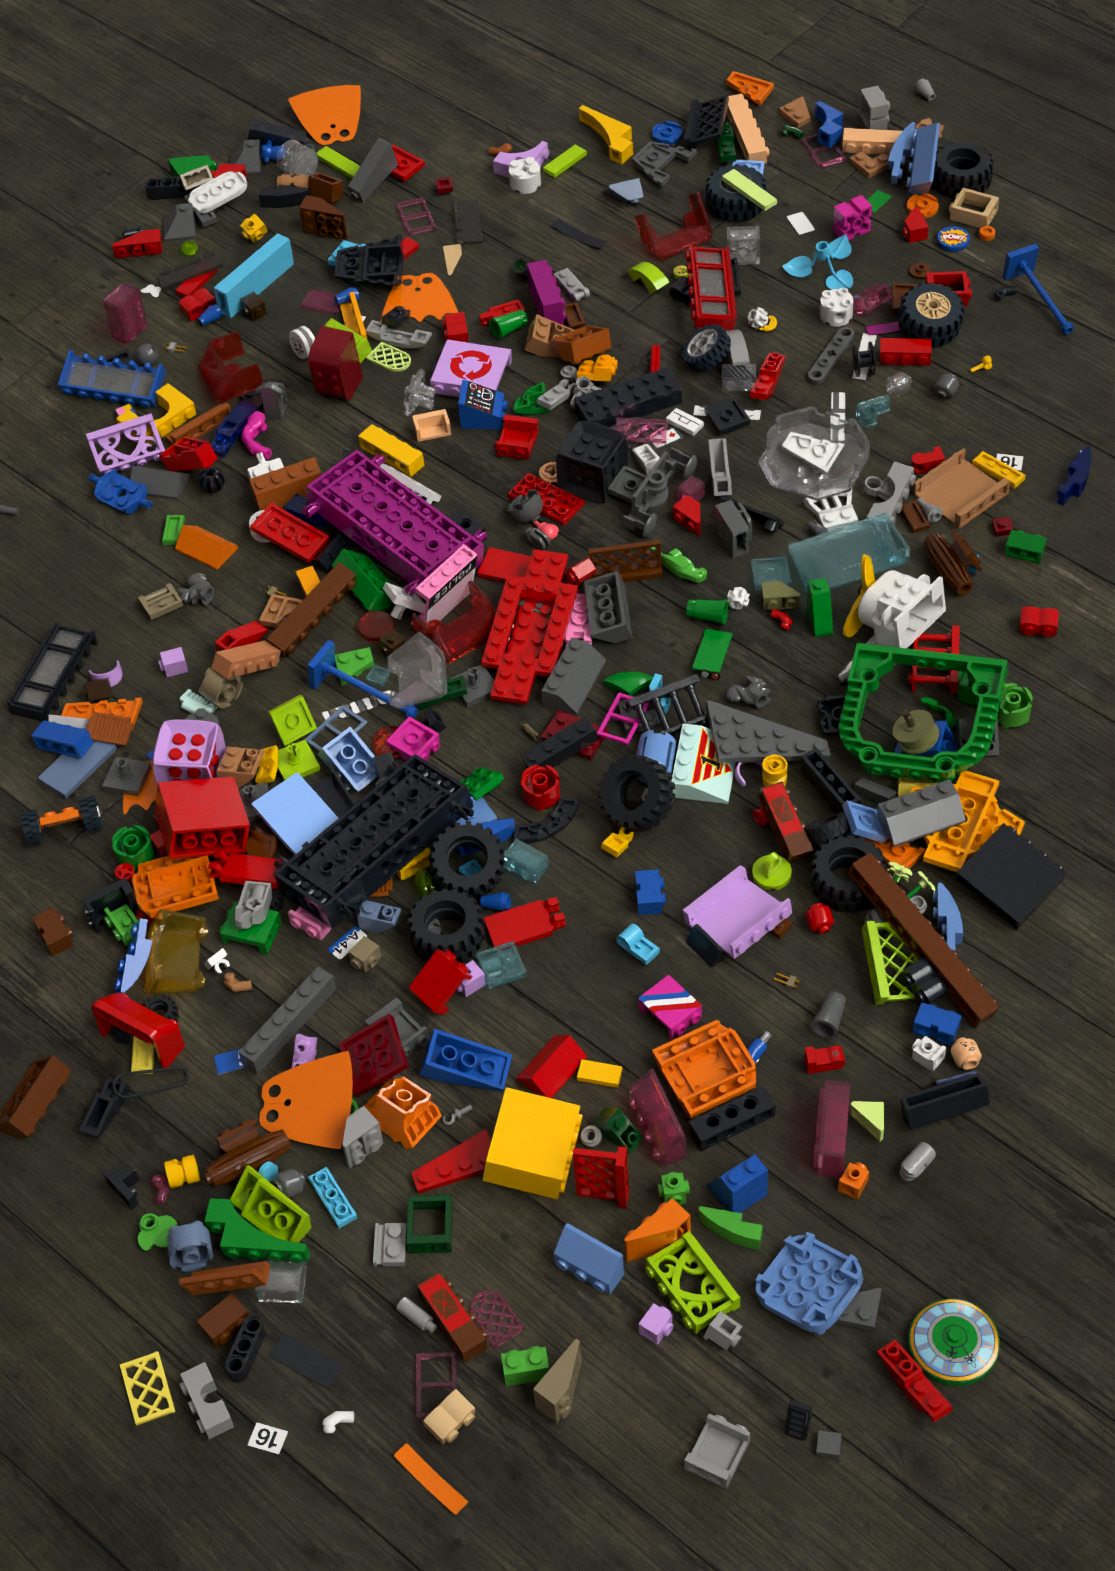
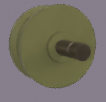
M904 709L901 712L902 716L893 726L894 738L898 741L901 750L907 754L916 755L926 752L936 744L940 734L933 717L925 710L909 712L908 709Z

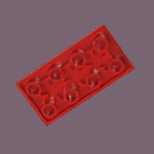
M527 473L508 493V498L514 500L521 494L523 496L527 495L526 491L536 489L543 502L540 514L563 526L585 505L583 499L530 473Z

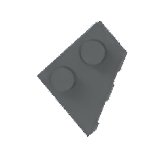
M882 1288L858 1292L835 1323L874 1331Z

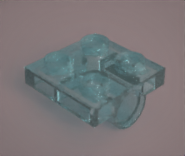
M514 941L476 953L477 961L485 974V981L489 989L527 977L526 969Z

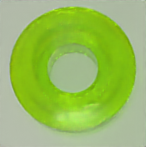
M189 240L183 243L182 251L186 255H193L198 251V246L194 241Z

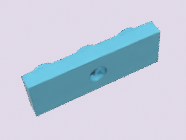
M327 1167L308 1176L309 1182L338 1228L357 1219V1214Z

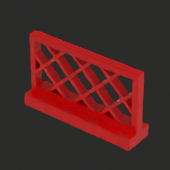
M618 1146L617 1153L574 1148L573 1163L577 1196L618 1201V1208L627 1209L630 1191L627 1147Z

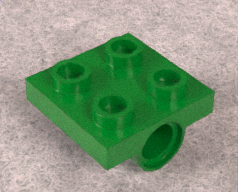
M480 767L460 782L467 786L470 797L477 801L484 794H489L499 786L504 777L501 772Z

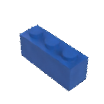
M45 720L31 735L38 749L76 758H82L93 745L88 730Z

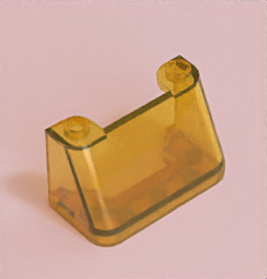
M159 909L148 933V939L153 941L146 962L145 993L194 992L204 987L205 976L199 971L200 942L202 938H206L208 926H205L206 918Z

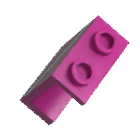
M669 975L638 998L639 1010L643 1014L650 1011L669 1029V1038L671 1040L676 1036L682 1035L686 1028L691 1024H696L702 1017V1005Z

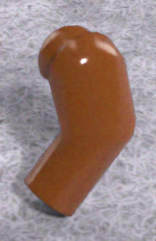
M505 143L499 148L490 147L489 154L497 156L499 152L510 153L512 146L509 143Z

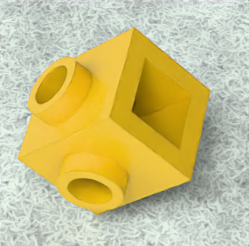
M256 214L245 219L240 225L243 237L246 240L250 239L253 243L260 240L268 232L265 224Z

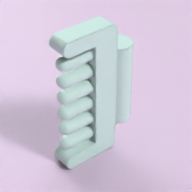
M188 689L180 697L181 708L190 713H195L199 708H204L209 713H213L217 709L215 704L206 700V698L202 699V696L199 697L198 694L195 695L191 689Z

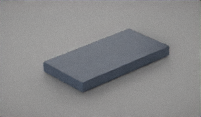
M93 741V745L82 758L62 754L38 777V781L64 798H67L117 750L115 744Z

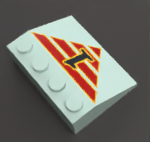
M682 725L672 775L673 779L671 780V782L675 783V789H673V793L676 794L675 798L729 803L736 762H717L711 729L701 725Z

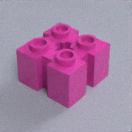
M860 195L850 199L848 204L843 202L834 206V217L836 219L833 222V232L838 237L846 234L848 240H850L857 233L862 235L871 231V220L868 217L872 215V205Z

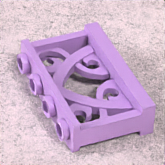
M152 413L86 434V439L100 476L113 469L124 472L135 465L143 466L147 464V461L161 460L159 454L165 451ZM146 427H151L154 437L146 436ZM136 431L137 434L135 436L140 435V437H133L130 433ZM124 434L129 440L139 441L131 455L122 454L114 450L120 442V435ZM110 438H114L116 440V442L112 446H109L110 444H112V442H109ZM145 441H153L154 443H156V450L148 452L146 450L147 447L152 446L149 443H145ZM95 443H99L104 449L99 455L94 446ZM106 453L110 454L107 456L106 461L109 459L113 460L112 465L105 466L102 464L101 459Z

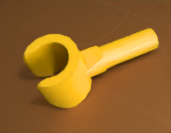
M983 357L982 363L971 368L970 372L972 373L982 368L986 370L991 369V357Z

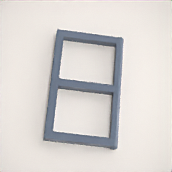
M342 705L304 740L314 749L320 751L322 747L313 742L312 739L325 727L337 736L340 735L342 732L330 725V723L343 711L360 722L354 729L356 733L368 722Z

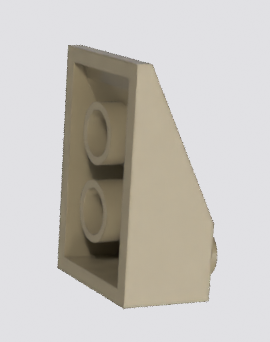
M577 1338L533 1389L536 1408L556 1423L561 1418L565 1419L571 1411L582 1361L580 1341Z

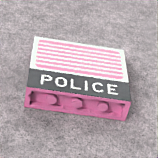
M463 544L415 588V592L426 600L425 613H421L411 622V625L424 635L472 592L478 556L474 551Z

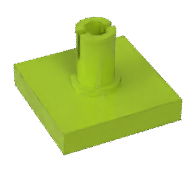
M298 695L268 711L284 746L317 729L302 695Z
M306 740L289 744L287 747L278 750L277 769L284 781L296 772L303 778L320 771V765Z

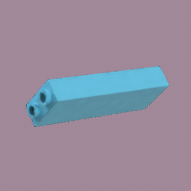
M277 233L214 287L217 306L223 315L232 318L242 309L241 298L252 292L259 295L294 264L290 239Z

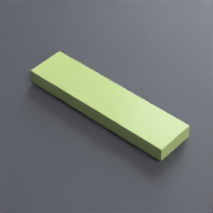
M733 169L722 176V181L764 211L777 204L775 197L737 170Z

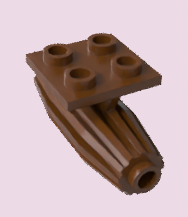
M953 530L950 531L955 539L952 546L938 533L927 535L924 541L925 548L931 562L943 580L957 594L965 595L973 589V582L966 567L974 565L979 572L983 570L979 565L981 560L974 554L972 547L960 533L957 535Z
M248 1119L238 1125L239 1127L233 1130L227 1129L221 1132L219 1137H217L219 1152L225 1151L226 1153L206 1167L207 1172L204 1173L208 1184L213 1183L214 1186L238 1180L241 1178L246 1166L249 1165L256 1171L265 1162H273L292 1147L283 1129L258 1137L256 1119L252 1121Z

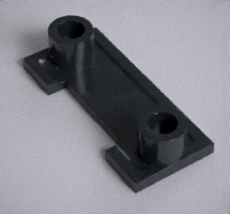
M723 495L720 498L723 502L732 500L735 506L736 503H739L736 500L725 497ZM742 504L747 513L766 520L763 529L776 533L779 525H784V522L778 516Z

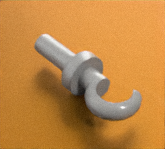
M469 1105L459 1111L455 1109V1113L451 1115L452 1120L450 1122L445 1121L446 1116H443L442 1121L445 1125H452L455 1122V1118L461 1119V1115L473 1108Z

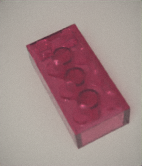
M825 1080L824 1088H820L813 1166L818 1167L817 1176L842 1178L851 1082Z

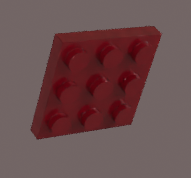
M391 1014L382 1017L339 1042L341 1052L349 1051L353 1080L352 1091L357 1097L409 1068L394 1016Z

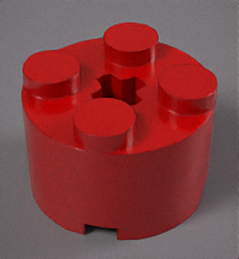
M538 764L530 766L523 772L521 788L522 797L526 804L538 811H543L560 799L559 775L553 767L549 765L542 767Z

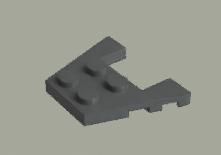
M650 141L632 158V163L662 188L670 180V175L660 170L674 157L690 162L697 155V150L691 148V151L684 150V147L681 146L672 148L669 147V144Z

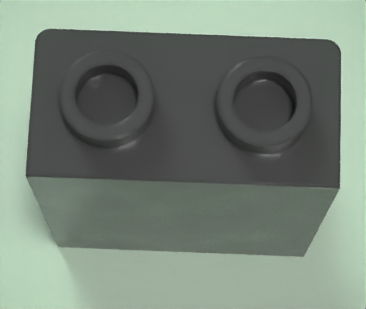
M397 997L365 1020L367 1027L388 1014L394 1016L406 1058L415 1049L425 1045L429 1039L428 1029L425 1026L421 1027L403 1009L402 1002Z

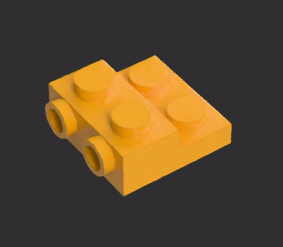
M610 355L598 356L596 362L585 360L580 364L577 379L585 376L592 381H611L612 376H615L618 360H615V357Z

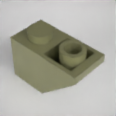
M781 581L762 582L763 610L800 608L799 592Z

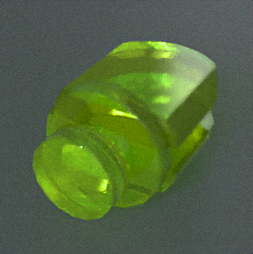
M426 870L418 871L415 884L418 886L421 897L425 894L429 895L431 891L435 890L432 876L427 874Z

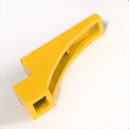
M584 105L579 108V121L587 124L602 136L609 147L610 160L621 165L633 155V142H631L632 127Z

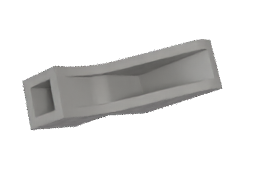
M726 438L708 439L713 495H732Z

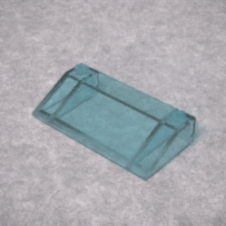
M887 513L788 545L789 552L806 590H808V581L826 578L830 590L861 580V561L864 554L871 558L874 575L908 564L910 556L909 546Z

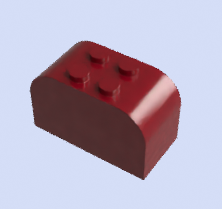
M321 326L310 348L308 359L315 391L319 394L351 400L363 379L353 332Z

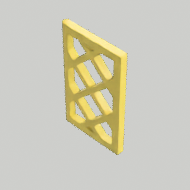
M158 1351L120 1364L136 1426L175 1413ZM156 1359L158 1367L155 1371L145 1367L148 1361ZM134 1366L138 1370L133 1379L128 1377L126 1369ZM142 1371L152 1374L147 1385L137 1381ZM156 1377L162 1379L164 1387L161 1391L151 1387ZM134 1385L144 1389L139 1399L133 1397L131 1389ZM148 1391L158 1395L153 1406L142 1402ZM162 1398L167 1399L169 1408L164 1410L157 1408ZM139 1406L150 1410L147 1416L139 1418L137 1412Z

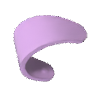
M116 661L117 666L113 670L104 674H94L89 670L91 679L96 680L109 677L110 686L116 685L121 680L123 674L119 661Z
M739 762L734 770L736 781L741 786L746 785L739 771V767L742 764L755 763L762 767L763 762Z

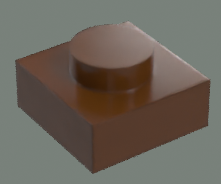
M784 919L769 933L780 940L791 929L792 922Z

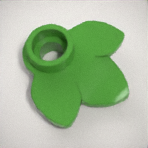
M151 1213L145 1214L139 1222L141 1231L138 1235V1243L144 1251H148L154 1244L160 1248H167L166 1238L169 1234V1229L177 1226L175 1219L168 1215L158 1217ZM150 1223L154 1224L151 1227H147V1225Z

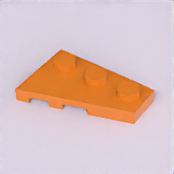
M735 71L726 79V85L743 94L759 106L774 89V83Z

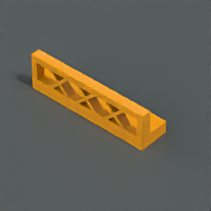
M349 292L351 302L340 304L344 324L347 328L367 339L355 293Z

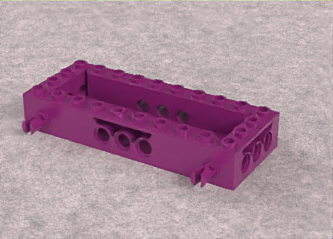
M355 450L306 486L307 506L302 509L304 515L308 514V518H310L317 512L406 580L409 584L404 587V591L406 593L410 592V596L415 593V588L463 544L478 555L476 568L483 562L484 544L481 541L487 538L486 532L481 533V529L471 535L380 467V465L386 462L384 456L380 457V453L370 460L360 451ZM384 506L386 507V509H379L378 507ZM404 526H411V528L406 529ZM430 545H432V546L436 545L437 547H436V548H430L429 546H430Z

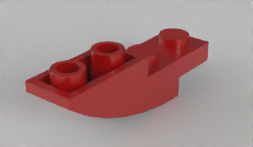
M779 353L768 354L760 368V375L750 391V398L765 401L767 398H771L783 368L785 355H780Z
M896 1340L877 1351L878 1356L890 1375L920 1413L923 1411L934 1423L952 1411V1405L923 1375V1369Z

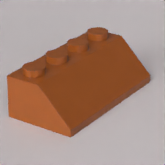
M315 457L251 478L249 479V488L259 511L265 510L270 503L284 510L307 502L306 486L322 474Z

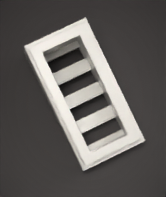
M649 444L632 449L639 464L648 475L660 457Z

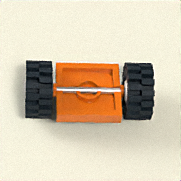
M95 795L79 798L81 812L74 807L62 809L63 813L56 814L54 811L44 813L42 818L38 817L36 809L21 812L20 819L27 845L31 846L44 842L43 827L47 828L83 819L87 832L102 829L100 811Z

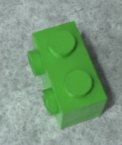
M534 1346L528 1350H510L501 1354L506 1386L540 1381L549 1371L546 1347Z

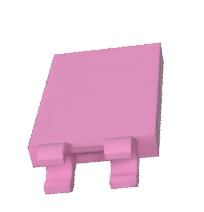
M577 594L565 635L566 646L571 637L584 639L585 642L592 646L586 594Z

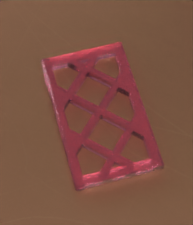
M617 418L615 430L628 436L626 437L627 442L666 444L668 420ZM620 423H629V425L623 428ZM640 423L648 425H646L643 428H640L637 424ZM662 424L664 427L658 429L655 425ZM634 427L638 431L630 434L627 430ZM652 428L656 432L649 435L645 431ZM639 434H643L646 438H635V437L638 436ZM659 434L663 437L662 439H653Z

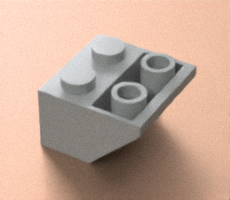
M364 1106L346 1119L343 1149L347 1165L351 1168L355 1164H360L371 1152H376L384 1144L379 1122Z

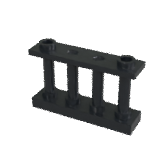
M697 674L628 699L625 702L627 710L633 708L637 712L644 732L652 730L643 710V704L648 702L651 705L653 704L664 730L659 732L660 734L665 735V732L668 734L682 730L683 724H699L703 726L709 723L708 715L704 714L694 689L696 688L695 685L699 682ZM683 689L685 692H688L698 717L690 721L687 720L677 696L679 694L678 691ZM667 696L671 699L681 723L680 725L670 727L660 703L662 697Z

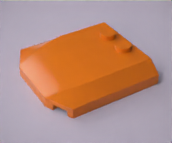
M168 856L138 864V872L133 875L132 881L139 909L150 918H155L219 900L214 878L209 877V873L212 870L208 868L210 864L209 857L197 856L169 859Z
M718 1020L652 1050L658 1068L690 1119L756 1088V1067L753 1058L736 1031L724 1027Z

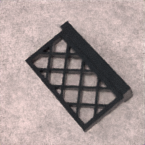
M728 95L699 103L698 99L691 101L684 141L690 151L691 148L696 149L698 144L722 138L729 102Z

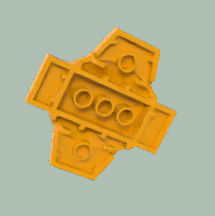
M969 771L960 774L957 783L953 784L959 794L966 822L923 837L928 845L923 856L924 862L957 872L1003 823L1007 826H1012L1017 831V834L1021 835L1025 821L1006 809L1001 810L997 804V799L994 797L1000 781ZM912 786L910 793L926 787Z

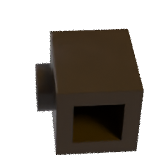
M255 292L241 298L242 311L252 321L267 314L265 302Z
M394 629L379 639L380 651L393 663L407 654L405 638Z
M109 677L87 681L86 686H83L84 695L89 697V701L112 696Z

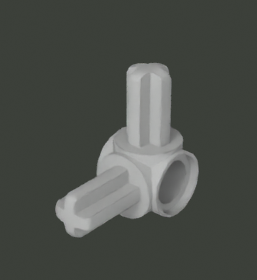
M579 377L576 380V386L573 390L574 396L570 406L575 409V397L601 388L594 386V383L588 377Z

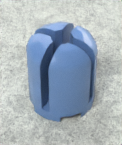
M654 730L646 731L641 734L636 756L642 755L656 760L667 768V772L672 774L676 740L666 732L663 735L654 733ZM643 775L637 777V779H639L642 783L647 785V781Z

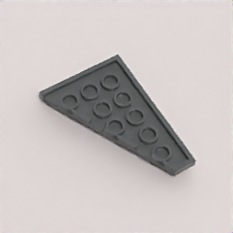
M713 701L706 702V710L718 763L763 762L770 755H780L786 761H801V755L815 748H818L827 760L830 759L831 754L827 740Z

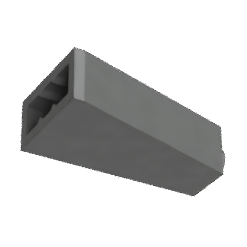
M378 138L348 185L350 196L354 200L364 202L398 165L391 143Z

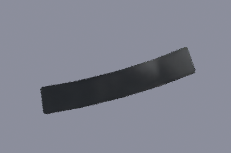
M561 219L552 224L553 227L562 233L594 247L601 248L608 242L588 235Z

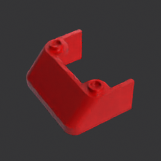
M114 993L100 998L91 1006L101 1036L105 1037L113 1026L124 1030L155 1047L162 1068H168L185 1047L180 1029L178 1028L179 1024L175 1020L166 1019L131 1000L125 993Z

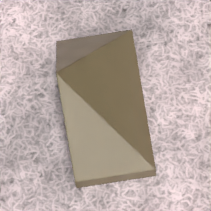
M208 165L179 175L185 191L213 179Z

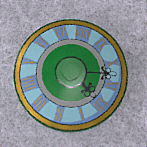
M943 1299L927 1305L915 1316L909 1330L908 1346L911 1357L923 1369V1374L928 1378L944 1385L965 1386L981 1380L993 1369L999 1354L1000 1338L995 1323L980 1307L964 1300Z

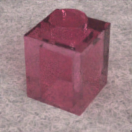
M690 476L678 487V500L680 501L688 495L697 502L705 496V483Z

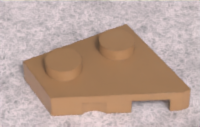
M800 97L779 108V114L797 128L810 122V115L804 97Z

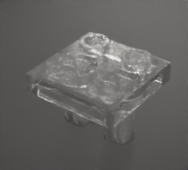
M419 369L416 375L413 374L410 385L406 386L404 390V395L406 396L403 402V407H405L404 415L411 416L417 406L432 410L435 400L432 399L435 396L436 388L424 385V370Z

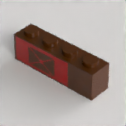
M782 781L762 787L757 797L785 859L789 863L808 858L813 851V844L805 833L804 823L799 820L796 806L790 800L788 788L784 787Z
M438 1272L417 1285L419 1296L464 1363L487 1350V1334L482 1327L478 1329L473 1313L470 1310L468 1312L463 1307L465 1303L459 1294H454L452 1291L453 1285L448 1277L444 1278Z

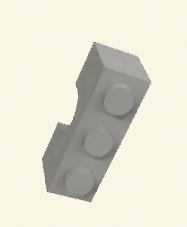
M204 1362L181 1373L183 1382L179 1384L184 1395H190L191 1401L188 1404L193 1415L198 1413L200 1419L196 1422L201 1433L206 1432L208 1438L211 1439L234 1428L222 1399L215 1403L204 1402L208 1394L217 1390L206 1363Z

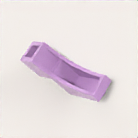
M542 141L533 149L520 153L499 152L493 160L494 173L509 177L510 162L512 160L526 159L527 157H533L541 167L543 161L549 156L548 143Z

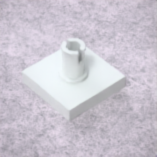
M385 582L383 590L392 602L396 604L390 614L396 619L398 617L401 620L406 608L425 613L426 605L416 592L410 596V592L406 593L404 588Z

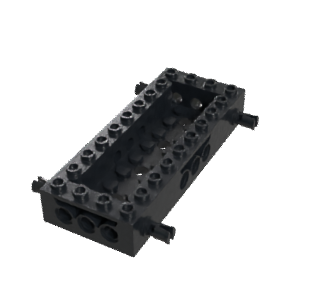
M416 754L401 766L397 762L392 761L393 766L389 764L387 766V771L392 774L289 861L282 856H279L281 862L275 860L274 866L278 870L273 875L282 895L331 929L347 916L351 920H355L353 914L357 916L360 914V909L357 907L434 842L439 833L443 834L444 828L447 826L451 827L461 817L466 821H469L467 816L473 817L474 811L472 808L474 806L465 784Z

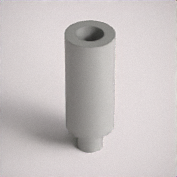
M404 1297L398 1303L396 1310L421 1330H428L431 1333L436 1330L437 1325L433 1323V1317L409 1298Z

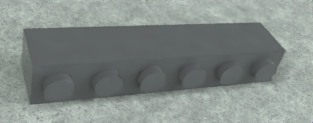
M317 967L238 1051L242 1065L258 1075L336 990L333 975Z

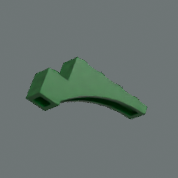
M210 1198L205 1223L210 1232L215 1234L223 1233L220 1247L224 1256L231 1259L244 1257L250 1260L269 1259L274 1262L280 1260H288L293 1263L309 1262L310 1252L306 1244L289 1242L270 1236L244 1220L236 1212L230 1199Z

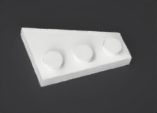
M790 432L781 448L822 473L827 474L845 444L831 443L828 440H818L811 436Z

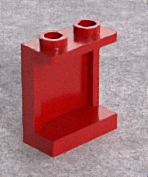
M505 415L503 418L504 428L500 439L495 442L496 456L529 460L539 433L538 419Z
M437 949L409 986L433 1012L445 1015L449 1010L445 1004L463 980H471L473 977L468 972L469 968L461 962L458 963L455 960L456 956L449 950L442 951Z

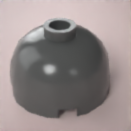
M536 489L526 491L527 495L523 496L521 494L509 504L507 511L515 520L526 523L529 521L535 522L539 519L543 502Z

